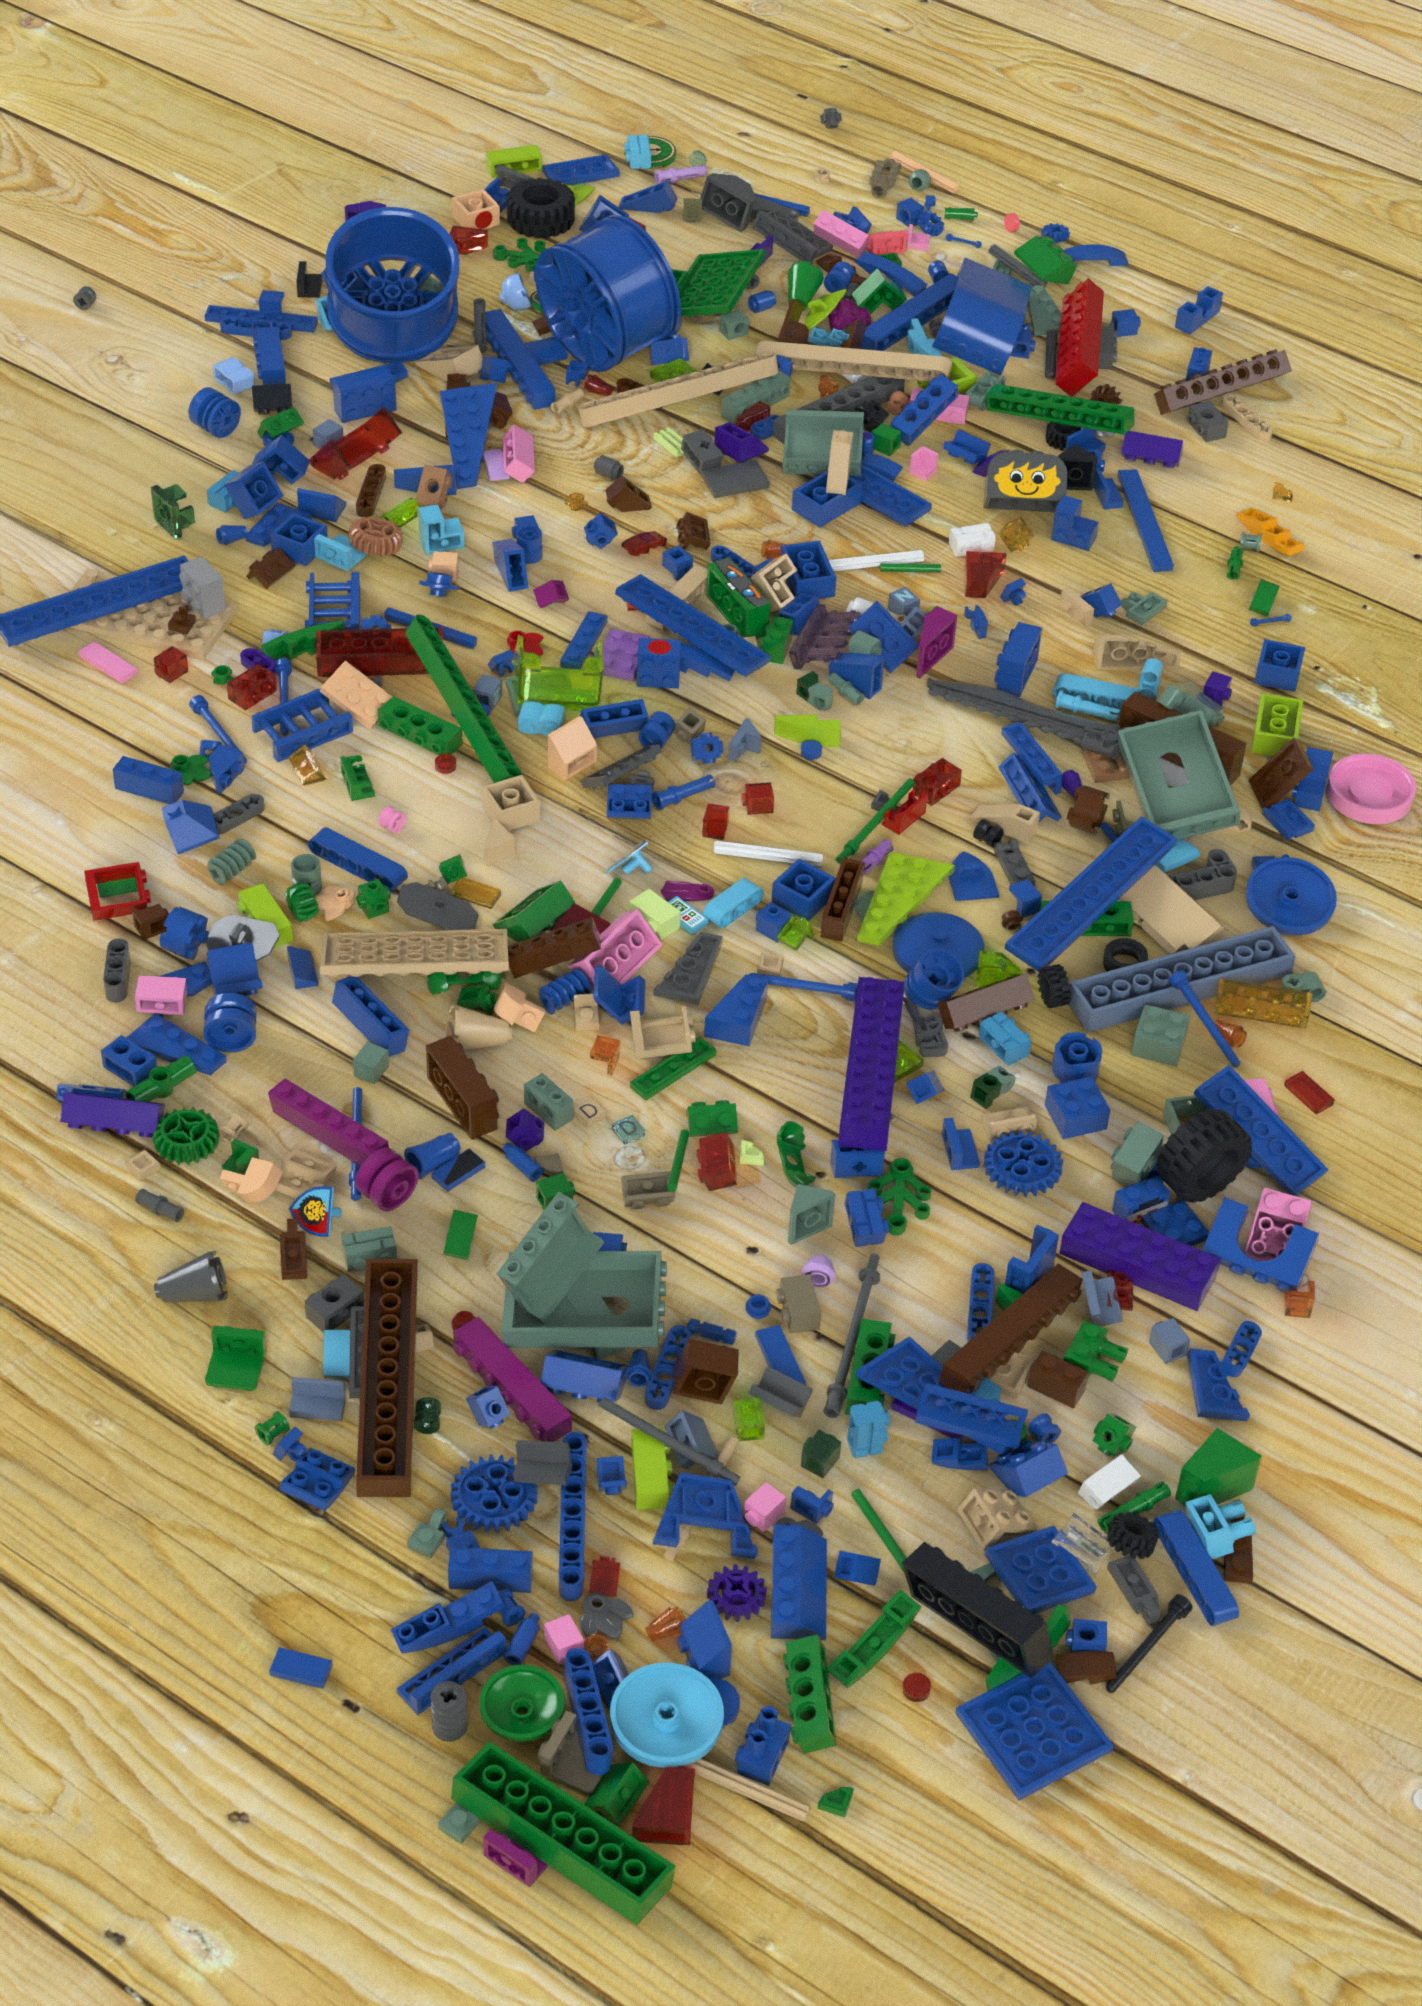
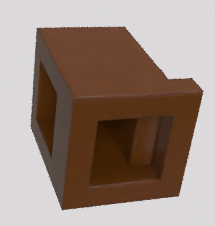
M160 904L140 911L137 909L132 910L134 927L143 940L166 932L167 927L163 925L169 913Z

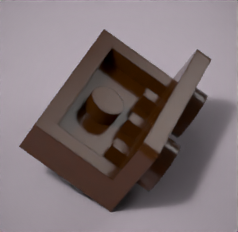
M278 548L274 552L268 551L262 557V561L256 560L249 567L250 572L246 577L251 579L255 576L268 589L293 570L296 565Z

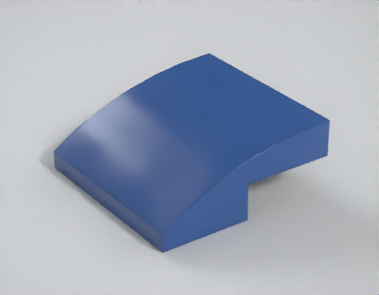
M554 337L524 343L538 365L567 359L568 353L563 345Z

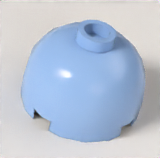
M519 272L510 275L503 281L501 286L502 293L499 295L503 304L507 303L511 309L520 311L532 307V303Z

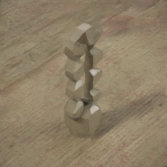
M890 158L884 161L877 159L872 176L869 178L873 196L884 198L887 191L894 187L896 176L901 169V163H896L894 159ZM890 167L888 176H881L884 168Z

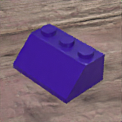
M1128 431L1124 437L1121 455L1128 461L1135 462L1136 459L1144 460L1143 463L1155 465L1156 462L1162 463L1163 467L1174 468V466L1179 467L1184 444L1183 440Z

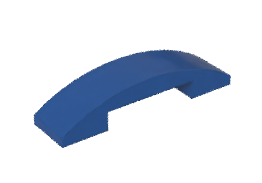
M1087 244L1063 250L1064 253L1073 258L1072 260L1075 263L1076 261L1108 260L1110 266H1128L1125 252L1111 246Z

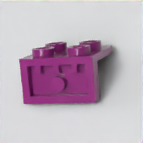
M490 1829L483 1837L484 1856L528 1887H531L549 1866L502 1833L498 1835Z

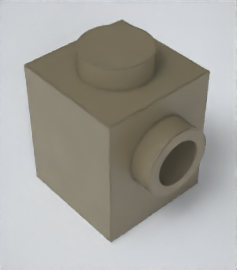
M689 707L676 721L674 734L681 742H686L690 745L691 739L698 738L699 734L704 732L706 719Z

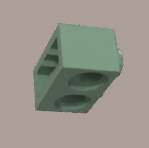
M541 1073L524 1084V1104L554 1131L573 1120V1099L546 1075Z

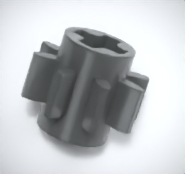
M836 108L825 109L824 113L820 116L821 124L826 125L828 129L838 127V123L842 121V115L838 113Z
M638 770V775L632 774L630 785H652L653 792L655 780L649 777L650 772Z

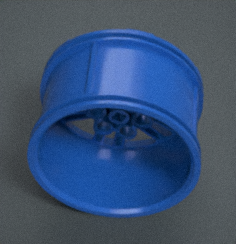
M381 207L364 211L348 219L336 230L326 251V275L328 279L327 314L331 328L338 339L356 355L367 360L382 363L398 361L404 363L419 360L445 344L454 331L458 319L457 282L459 277L458 250L447 230L437 221L423 213L400 207ZM396 260L404 261L405 264L400 271L396 269L386 271L380 261ZM368 265L375 276L372 277L364 266ZM417 266L421 267L413 278L410 277ZM354 272L367 290H344L341 284ZM431 274L439 279L444 286L441 292L419 291Z
M621 215L608 216L598 221L592 228L570 240L558 243L544 250L537 260L534 268V281L536 282L537 294L542 310L548 321L547 324L555 338L560 341L573 358L580 362L590 363L589 370L602 372L617 366L630 355L657 340L661 341L669 337L678 327L681 316V303L671 267L653 238L640 225Z

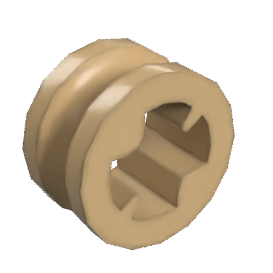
M825 168L815 170V182L818 184L829 183L830 171Z

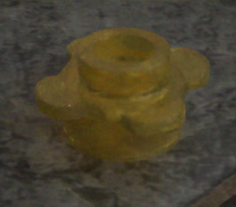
M572 493L569 495V499L565 500V505H569L572 511H579L582 507H587L588 502L584 501V495L581 493Z

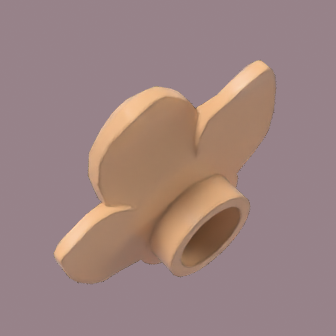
M329 885L321 889L322 895L316 897L318 909L325 910V920L330 921L342 915L345 909L354 904L355 894L350 888Z

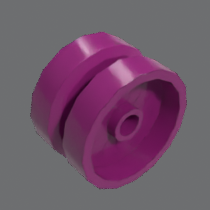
M384 1147L372 1153L362 1163L355 1178V1187L380 1210L388 1212L401 1206L411 1196L419 1179L418 1170L407 1160H404L394 1149Z

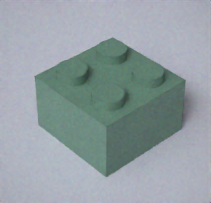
M1144 1004L1134 1036L1131 1055L1177 1067L1187 1035L1190 1015Z
M1139 1121L1134 1128L1130 1127L1123 1140L1125 1142L1122 1147L1117 1146L1111 1156L1113 1160L1110 1167L1112 1169V1179L1126 1187L1146 1180L1158 1162V1155L1162 1152L1164 1135Z

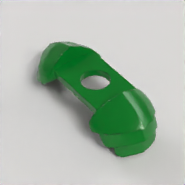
M490 971L471 974L467 978L459 977V972L451 975L444 974L443 972H434L427 977L428 989L432 995L440 994L442 991L447 992L449 985L482 982L486 983L491 990H499L502 979L501 973H491Z
M787 1121L781 1126L776 1137L783 1171L794 1187L797 1188L798 1184L808 1186L815 1181L816 1177L805 1173L800 1150H803L806 1146L803 1143L805 1140L804 1128L794 1121ZM787 1155L793 1157L797 1165L792 1164L787 1159Z

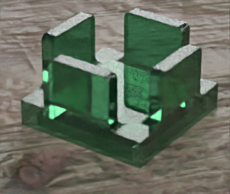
M158 484L151 487L154 520L174 539L182 537V529L195 523L194 508L189 505L179 510V504L176 502L186 498L187 493L178 484L162 489Z

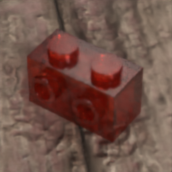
M725 1132L700 1138V1149H697V1158L701 1164V1168L698 1169L700 1182L705 1183L709 1191L737 1185L735 1149L728 1133Z

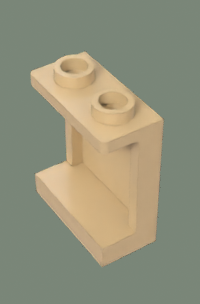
M681 1006L682 1016L646 1021L640 1020L639 1010L630 1011L636 1059L692 1052L691 1043L696 1042L695 1031L692 1028V1013L687 1014L686 1006Z

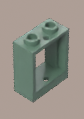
M1195 1095L1166 1099L1163 1116L1170 1133L1174 1134L1180 1126L1179 1117L1198 1115L1202 1111L1207 1112L1208 1109Z

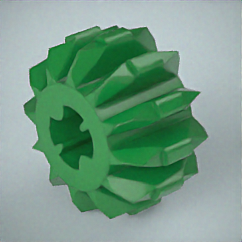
M302 882L287 888L285 892L286 902L295 920L299 922L308 921L317 916L319 912L318 903L310 885Z

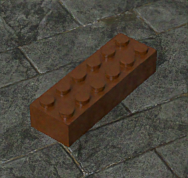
M1135 691L1122 704L1119 726L1120 728L1134 727L1147 722L1163 720L1167 717L1183 715V713L1169 709L1163 704ZM1208 726L1231 786L1241 774L1247 743ZM1166 753L1161 756V758L1184 768L1181 758L1177 754Z

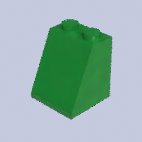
M1216 1428L1182 1467L1175 1499L1186 1507V1502L1211 1494L1218 1505L1251 1491L1255 1485L1262 1455Z

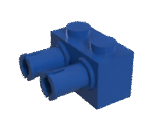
M772 1706L763 1707L755 1723L750 1722L745 1735L747 1739L745 1746H739L735 1756V1762H738L737 1774L770 1786L790 1741L791 1724L777 1720L778 1712Z

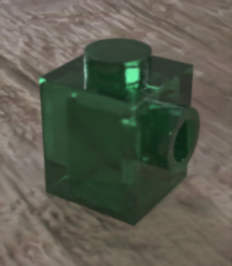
M818 1430L813 1438L809 1437L804 1443L801 1467L824 1478L840 1458L841 1441L831 1434Z

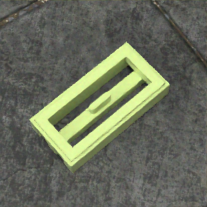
M667 427L666 431L660 430V434L657 432L653 433V439L676 458L684 455L681 450L683 438L670 427Z

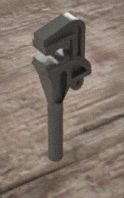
M904 987L903 1001L913 1021L916 1037L915 1045L920 1047V1054L922 1057L945 1056L948 1052V1042L942 1031L943 1021L941 1019L937 1020L935 1016H929L928 1021L923 1019L915 1003L908 997Z

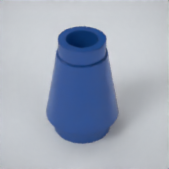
M221 525L220 528L216 529L217 541L219 544L228 545L246 538L247 528L245 526Z
M637 1349L632 1353L626 1371V1378L631 1385L642 1387L648 1383L652 1374L647 1352L643 1349Z

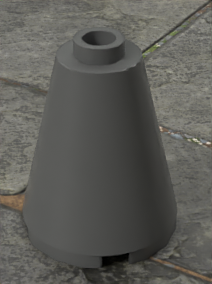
M209 1251L158 1277L157 1283L154 1284L156 1297L161 1298L163 1302L226 1300L228 1298V1291L223 1292L222 1285L227 1284L220 1257L214 1258L217 1252Z

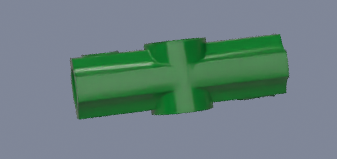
M187 1055L179 1058L167 1067H155L150 1071L149 1078L125 1092L126 1098L150 1102L155 1098H166L172 1094L174 1086L197 1073L196 1067Z

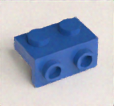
M855 206L852 207L849 215L836 211L833 214L866 234L872 225Z
M957 430L954 440L945 441L943 449L949 451V455L963 457L965 462L975 465V463L981 462L987 457L991 444L967 432Z

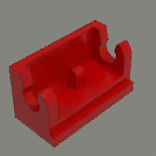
M913 789L904 804L893 813L891 809L885 813L882 825L900 835L926 813L927 794L921 793L917 800L915 798V790Z

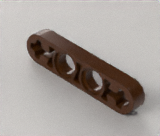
M373 464L368 468L356 502V514L359 517L368 518L375 512L386 480V468L381 464Z

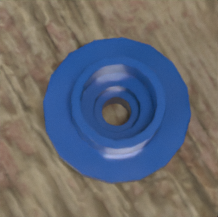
M427 572V580H419L418 583L430 587V595L445 597L447 589L459 590L458 585L452 584L453 576L448 574Z

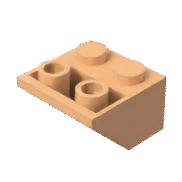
M581 716L548 734V768L562 779L567 780L597 762V744Z

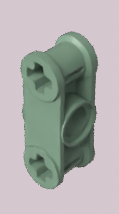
M987 371L967 391L966 395L969 396V405L978 407L979 410L983 411L987 406L986 393L996 384L1005 385L1006 377H998Z

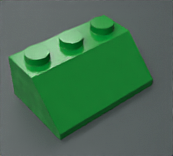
M1035 236L1014 251V254L1041 281L1069 284L1078 266L1072 260L1073 258L1064 253L1063 248L1056 245L1049 236Z
M560 880L536 889L492 925L495 929H507L508 937L516 942H521L540 935L539 932L541 930H547L555 924L554 920L557 917L561 918L575 901Z

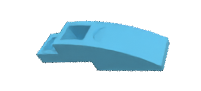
M918 318L911 319L907 337V347L910 353L942 356L941 350L932 347L935 339H929L928 336H925L924 326H921Z

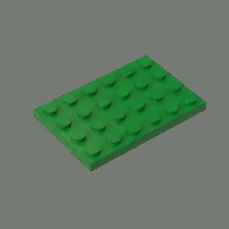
M765 250L699 254L689 268L687 277L678 289L682 316L694 317L696 315L709 316L718 313H731L765 258Z

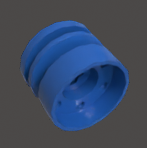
M206 387L198 391L193 397L188 414L189 419L195 425L217 438H225L236 429L240 421L241 408L234 400L211 387Z
M931 949L923 954L917 964L907 974L904 985L906 993L911 1001L921 1008L927 1010L939 1009L937 1003L951 998L962 985L964 969L957 957L950 952L942 949Z

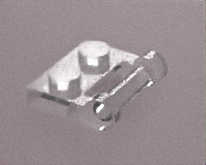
M1075 1513L1072 1514L1052 1540V1543L1057 1547L1059 1545L1087 1565L1090 1568L1089 1571L1094 1575L1098 1573L1115 1549V1547L1109 1545L1106 1536Z

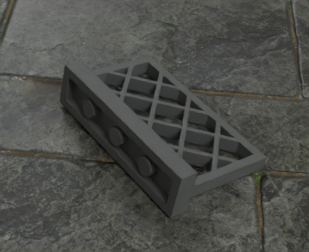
M779 208L767 213L762 210L759 211L752 228L766 237L769 235L773 236L774 243L799 260L808 261L811 264L814 258L831 251L833 248L832 244L815 235L813 231Z

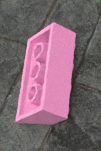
M634 909L621 914L600 934L601 950L577 957L568 965V968L570 970L578 969L583 972L590 982L592 991H594L595 967L598 965L605 968L620 984H623L663 944L639 910Z

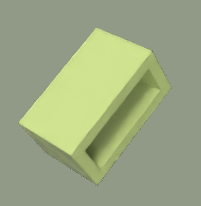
M651 889L644 891L630 901L629 911L638 909L660 941L680 928L681 911Z

